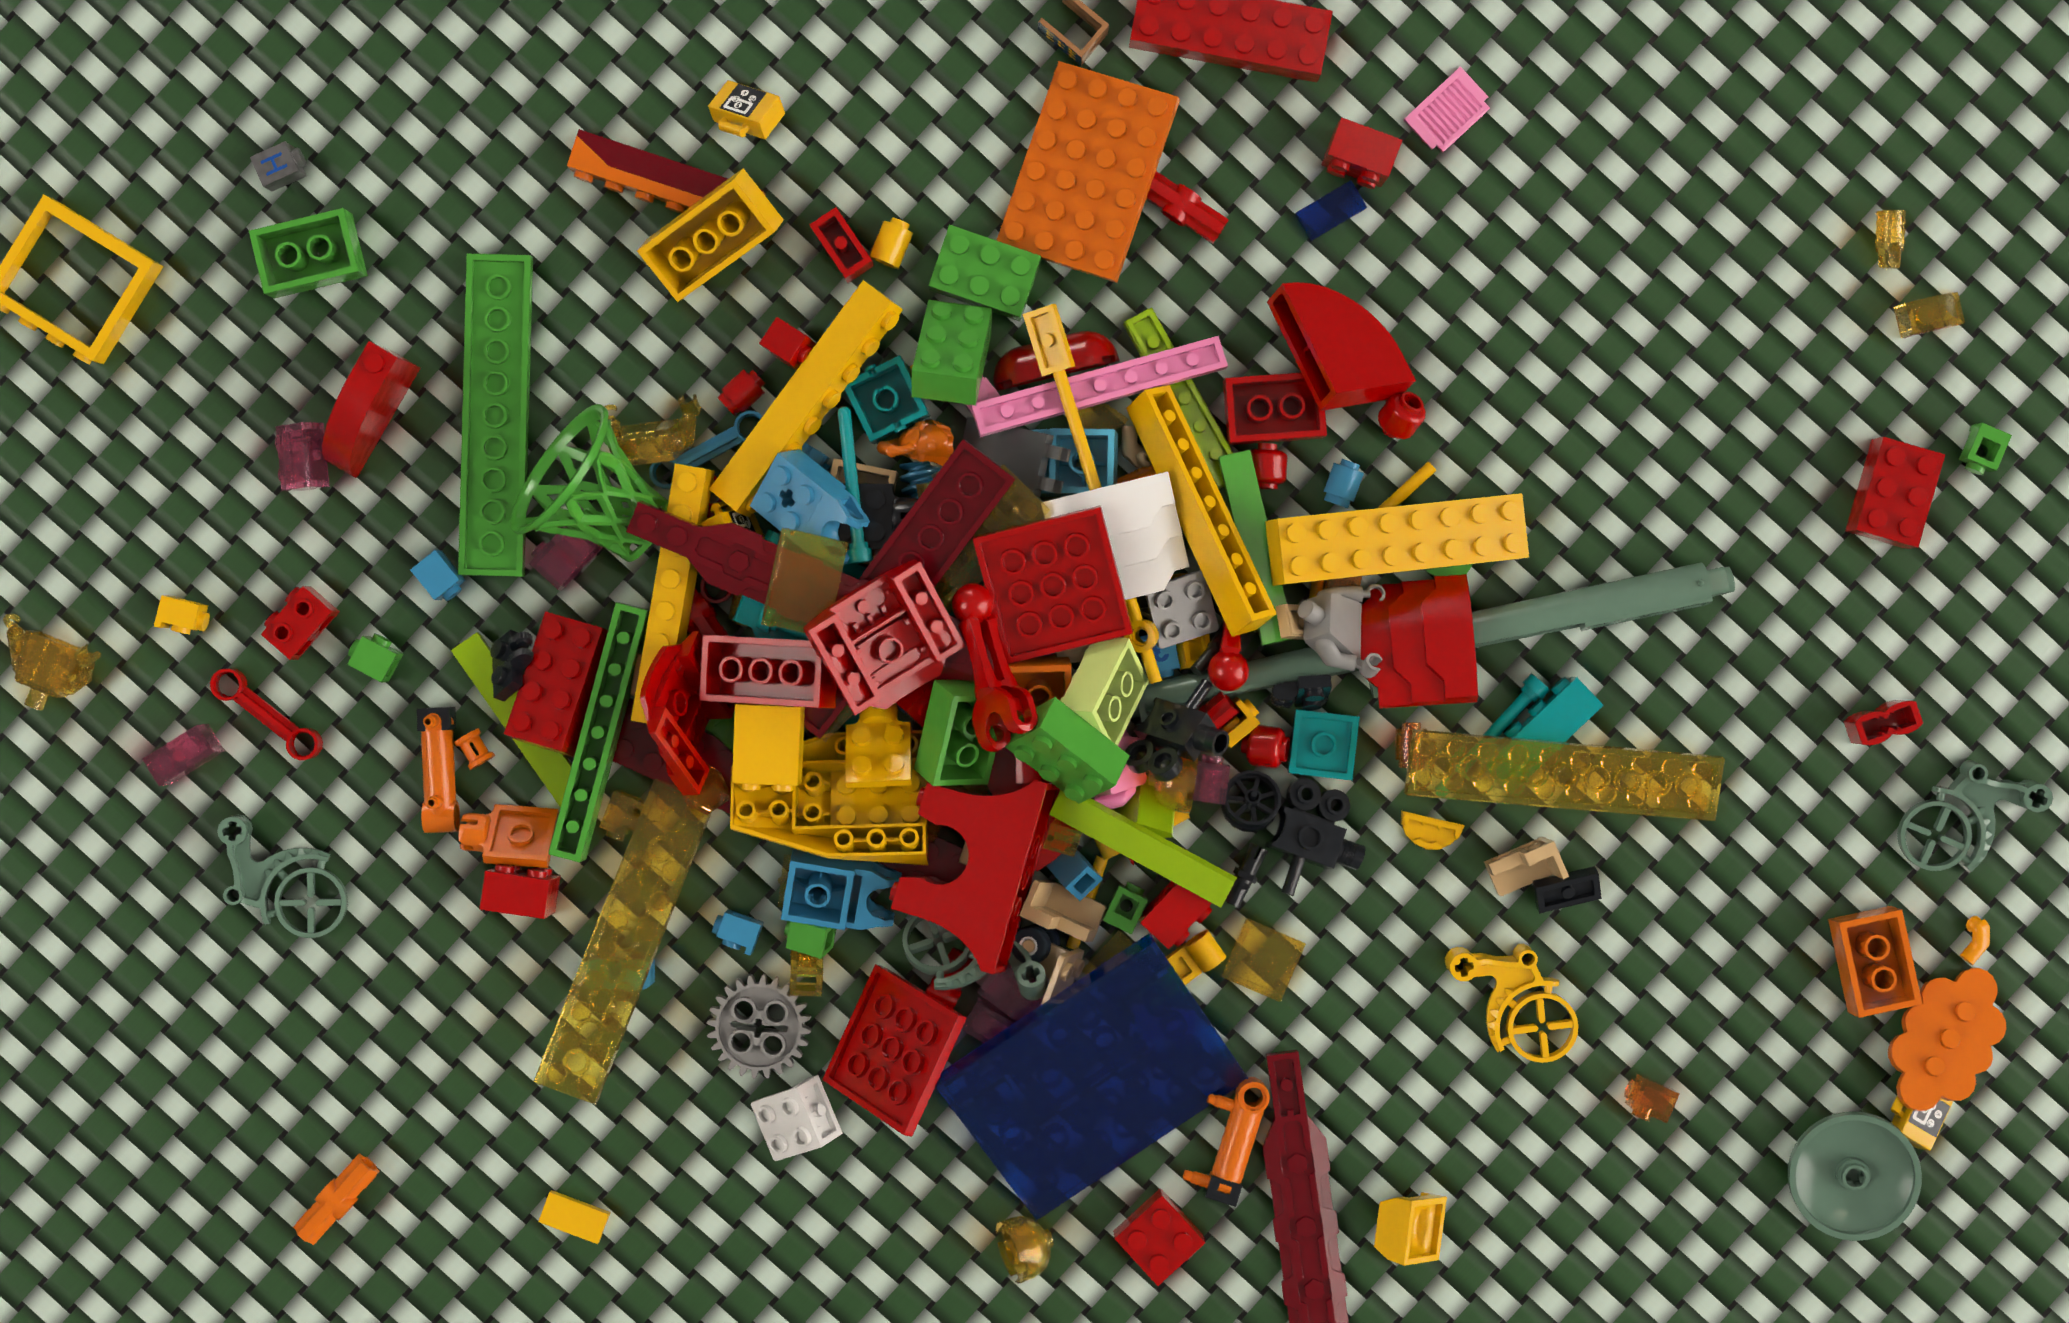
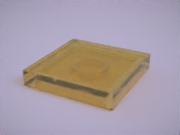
M1246 917L1221 977L1281 1002L1306 943Z

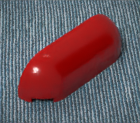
M1081 331L1066 335L1075 363V367L1065 370L1066 374L1120 362L1115 346L1104 335L1094 331ZM1032 343L1006 352L997 362L993 375L996 391L1054 378L1053 374L1042 377Z

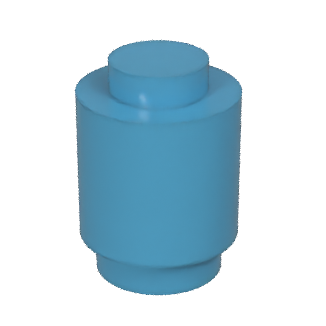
M1342 459L1340 464L1333 463L1323 491L1326 492L1324 500L1348 508L1350 502L1355 500L1364 473L1358 471L1360 465Z

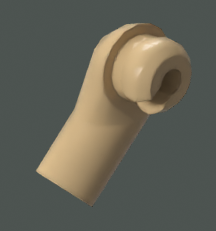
M1122 426L1123 457L1136 468L1150 467L1152 465L1144 447L1138 443V433L1135 427Z

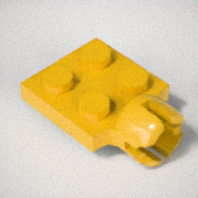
M896 703L886 710L870 706L859 713L857 723L846 725L845 783L847 788L912 785L911 722L898 720Z

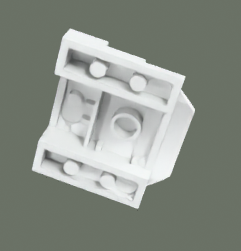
M1168 472L1040 503L1044 519L1101 505L1125 600L1164 591L1176 570L1190 567Z

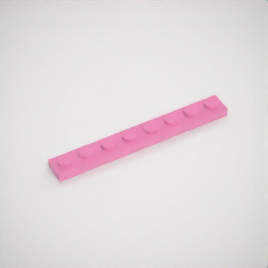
M1215 336L1067 378L1077 410L1142 393L1147 389L1171 385L1226 369L1228 364L1219 336ZM1055 381L977 402L976 406L971 405L980 437L1065 414Z

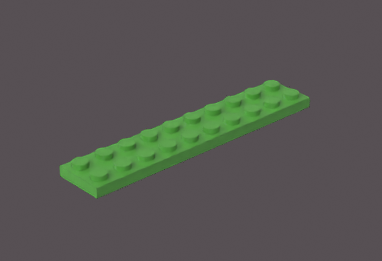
M467 253L458 575L525 577L526 533L517 534L513 532L510 528V517L517 497L527 480L533 282V257L531 255Z

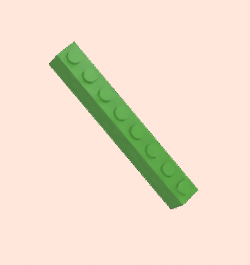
M615 603L549 849V855L579 863L587 859L630 699L637 654H642L650 610L625 603Z

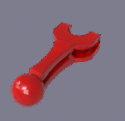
M970 583L963 585L955 592L952 599V610L957 619L961 621L959 628L966 641L972 662L976 697L972 713L975 734L978 743L984 750L997 752L1009 744L1011 732L1025 734L1031 731L1037 725L1038 716L1032 695L1027 689L1018 685L1005 658L998 633L997 617L992 614L994 600L990 591L980 584ZM1017 712L1023 716L1024 722L1018 718ZM991 726H993L997 741L990 735L989 730Z
M1224 620L1219 652L1209 662L1208 677L1216 688L1222 691H1234L1241 688L1247 681L1249 665L1244 656L1240 654L1242 649L1240 635L1232 637Z

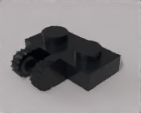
M509 630L493 643L490 651L493 669L491 676L493 698L505 702L523 686L522 670L533 660V652L528 649L533 644V637L529 632L518 633Z
M1331 675L1298 676L1297 682L1277 683L1272 688L1270 695L1271 703L1276 708H1290L1294 704V707H1302L1303 710L1307 711L1321 709L1322 706H1326L1332 688Z

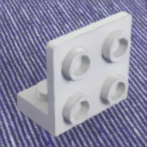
M819 1075L810 1077L791 1089L751 1102L752 1110L774 1161L821 1148L843 1134Z

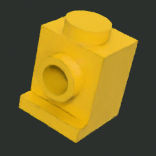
M161 595L154 627L170 628L172 624L170 630L189 635L191 630L204 632L210 619V614L207 613L209 605L175 596Z

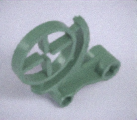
M1966 760L1960 766V774L1948 788L1932 786V791L1937 792L1936 800L1919 802L1908 809L1903 815L1898 826V844L1904 856L1922 869L1941 871L1949 869L1962 861L1965 863L1964 866L1972 872L1985 858L1992 845L1996 823L1994 805L1997 801L2006 800L2032 812L2039 813L2044 812L2051 806L2053 795L2047 786L2034 780L2028 779L2022 782H2013L2011 780L1988 778V770L1984 765L1972 760ZM2032 791L2038 794L2035 801L2029 798ZM1945 794L1956 796L1963 801L1973 816L1967 818L1959 808L1945 802ZM1932 806H1942L1933 826L1934 830L1942 831L1952 810L1959 817L1964 832L1962 843L1942 834L1938 835L1937 839L1959 849L1952 858L1938 864H1927L1936 845L1934 840L1928 839L1919 859L1916 860L1909 852L1905 838L1907 828L1926 836L1932 834L1931 830L1910 822L1919 811ZM1976 823L1977 840L1974 850L1969 857L1966 854L1972 841L1971 825Z
M237 814L227 817L220 822L217 830L218 837L227 845V855L234 876V885L226 888L223 893V899L227 904L236 905L242 903L259 908L265 925L271 924V918L277 916L285 929L296 936L304 938H316L326 935L342 922L348 907V896L342 881L334 873L324 869L326 862L330 860V853L314 848H291L273 854L264 861L257 862L251 857V834L253 830L251 821L244 815ZM236 822V827L241 826L242 833L234 838V833H229L228 828ZM299 860H318L316 867L301 868L289 875L283 870L287 865ZM307 873V896L309 898L315 896V873L326 876L336 885L341 898H320L315 902L317 906H341L337 919L330 927L316 932L314 907H310L307 910V931L294 927L286 919L282 906H304L307 904L306 899H281L284 888L295 876ZM278 876L282 882L275 894V908L269 910V890L273 880ZM233 889L239 892V899L233 896Z
M912 916L906 924L902 937L905 955L911 965L925 974L936 975L934 990L961 988L972 984L987 974L980 971L974 955L967 946L961 956L950 963L943 943L939 942L937 948L943 963L942 966H930L918 961L912 954L933 948L934 941L932 938H928L908 945L912 930L924 919ZM928 921L933 937L938 938L939 931L937 925ZM950 931L942 935L945 943L959 939ZM1015 941L1014 945L1025 959L1024 963L1020 962L1014 957L1012 952L1009 959L1019 992L1027 1000H1038L1044 996L1047 990L1045 969L1040 963L1032 961L1029 952ZM969 958L973 960L965 969H963L959 973L944 978V975L952 973L961 968L968 961ZM1034 978L1035 982L1029 983V979Z

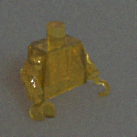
M696 394L693 395V400L686 403L683 395L679 397L678 403L683 414L681 419L621 426L620 421L616 420L615 416H608V420H611L610 425L618 445L632 465L672 461L693 446L696 434V416L701 412ZM609 404L604 406L607 410L617 411V406Z
M10 613L4 616L3 622L9 628L7 630V640L12 669L16 673L15 681L30 687L24 703L26 706L43 711L49 695L56 698L67 697L68 695L75 694L92 681L95 662L101 657L99 651L95 653L87 650L88 644L80 648L38 630H26L24 633L18 624L11 621L20 622L21 618L18 615Z

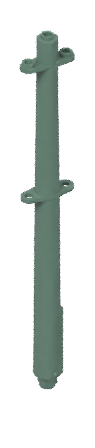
M1700 562L1473 611L1475 648L1577 627L1584 631L1706 606L1713 601L1712 597L1735 591L1734 576L1729 566L1706 570L1705 565ZM1311 647L1248 660L1249 676L1241 688L1234 691H1222L1212 684L1213 687L1203 701L1211 700L1220 691L1224 695L1231 696L1273 688L1274 685L1280 684V682L1282 684L1284 682H1297L1298 676H1334L1359 671V669L1355 668L1354 671L1326 666L1318 653ZM1208 669L1201 676L1189 673L1162 679V681L1153 684L1148 683L1131 719L1140 717L1141 722L1145 721L1147 718L1146 712L1152 711L1156 697L1184 705L1202 679L1211 683L1208 677ZM1369 682L1373 699L1378 698L1377 688Z

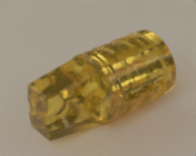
M1904 210L1876 211L1875 247L1876 252H1878L1879 268H1900L1901 255L1905 247L1906 211Z

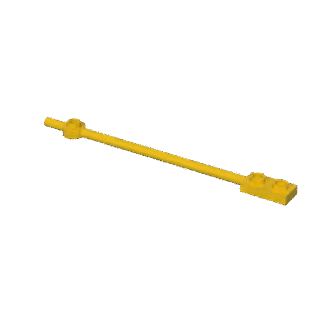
M1050 304L1024 313L1023 318L1041 375L1044 377L1053 374L1089 490L1101 488L1102 486L1065 371L1075 367V363L1057 305ZM1137 598L1128 599L1126 604L1133 627V634L1126 635L1124 638H1129L1135 652L1140 653L1149 684L1160 682L1162 678L1152 650L1159 639L1158 629L1153 622L1142 618ZM1141 629L1147 632L1148 637L1146 641L1139 637Z

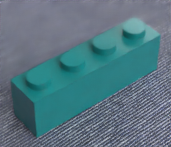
M1563 677L1551 688L1553 694L1545 702L1542 699L1537 701L1528 710L1530 716L1522 724L1519 721L1514 723L1504 733L1507 738L1499 746L1494 743L1481 755L1484 760L1479 766L1505 793L1511 794L1604 706L1578 677H1570L1569 679Z

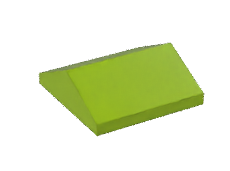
M1147 778L1145 784L1136 787V793L1124 806L1112 810L1163 838H1172L1177 794L1176 785Z

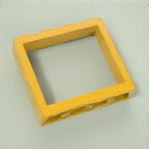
M43 194L0 264V311L6 314L12 311L20 316L18 322L33 331L40 328L48 334L45 338L61 348L66 344L75 350L73 356L89 365L92 361L104 364L164 266L59 201ZM53 215L138 267L137 272L91 347L5 294Z

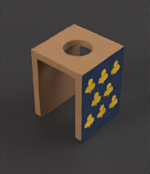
M1062 0L1068 8L1097 31L1095 35L1080 50L1043 18L1038 21V31L1082 66L1107 36L1109 24L1082 1Z

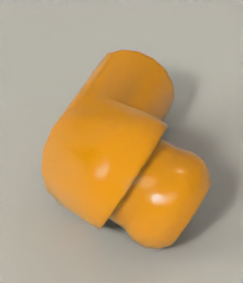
M1972 916L1966 923L1967 930L1972 932V941L1960 954L1971 965L1975 964L1990 945V925L1985 919L1981 920L1978 916Z

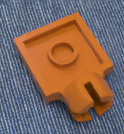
M495 804L492 812L486 815L478 813L463 814L461 821L467 823L459 825L458 839L461 842L460 849L482 852L483 862L486 864L548 868L551 857L548 853L559 810L554 808Z

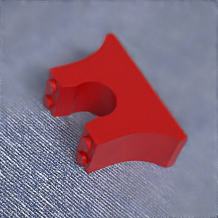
M1034 780L1026 787L1015 792L989 796L953 786H932L927 782L926 787H922L918 793L916 805L920 806L918 814L935 825L948 826L959 832L968 847V862L963 873L950 883L936 876L900 877L898 882H894L890 891L889 899L893 901L891 909L931 921L950 931L969 948L979 965L980 971L992 975L1005 972L1021 921V916L1019 915L1029 893L1050 819L1049 813L1054 805L1058 787L1048 781Z

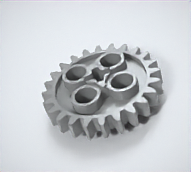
M750 974L748 976V984L745 985L738 978L736 979V990L729 985L724 988L728 997L717 995L715 999L721 1006H712L709 1010L717 1017L707 1021L708 1025L715 1027V1030L709 1032L707 1037L717 1038V1042L711 1049H721L723 1051L718 1059L719 1061H723L726 1058L731 1060L728 1070L738 1065L740 1066V1076H743L747 1069H749L753 1079H756L759 1071L763 1070L764 1076L767 1079L771 1075L772 1068L779 1075L783 1073L782 1063L792 1068L794 1061L791 1055L798 1058L802 1057L803 1053L798 1046H807L809 1043L802 1035L809 1034L812 1031V1028L803 1025L804 1022L811 1019V1015L801 1013L808 1004L807 1002L797 1004L796 999L800 995L799 991L791 995L788 993L791 983L788 982L781 988L778 986V976L775 977L772 983H767L766 974L761 976L759 982H756L753 974ZM740 1001L749 1002L753 1007L752 1015L747 1017L740 1015L737 1011V1003ZM772 1004L781 1005L785 1010V1017L782 1019L772 1018L769 1014V1006ZM757 1019H761L764 1026L783 1025L787 1026L788 1030L781 1031L764 1028L762 1033H757L756 1027H733L731 1022L737 1021L752 1025L755 1024ZM737 1033L746 1034L750 1039V1046L739 1048L734 1042V1036ZM769 1036L778 1037L782 1042V1049L779 1051L770 1050L766 1046V1038Z

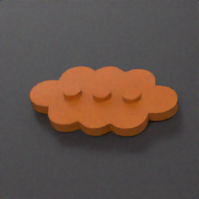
M1970 968L1960 972L1954 981L1947 978L1931 979L1925 982L1920 989L1922 1005L1912 1006L1904 1012L1901 1020L1904 1033L1895 1036L1890 1042L1888 1058L1892 1066L1902 1073L1898 1079L1896 1090L1900 1102L1906 1108L1913 1111H1926L1933 1108L1940 1098L1947 1101H1962L1974 1092L1976 1085L1975 1074L1982 1073L1991 1066L1993 1060L1991 1046L1999 1043L2004 1037L2006 1020L2003 1014L1993 1006L1998 989L1994 977L1988 971L1981 968Z

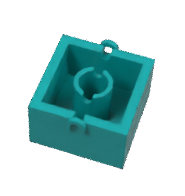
M900 355L879 366H876V364L868 366L864 369L865 373L858 375L845 388L849 400L870 442L873 444L931 416L923 398L912 397V376Z

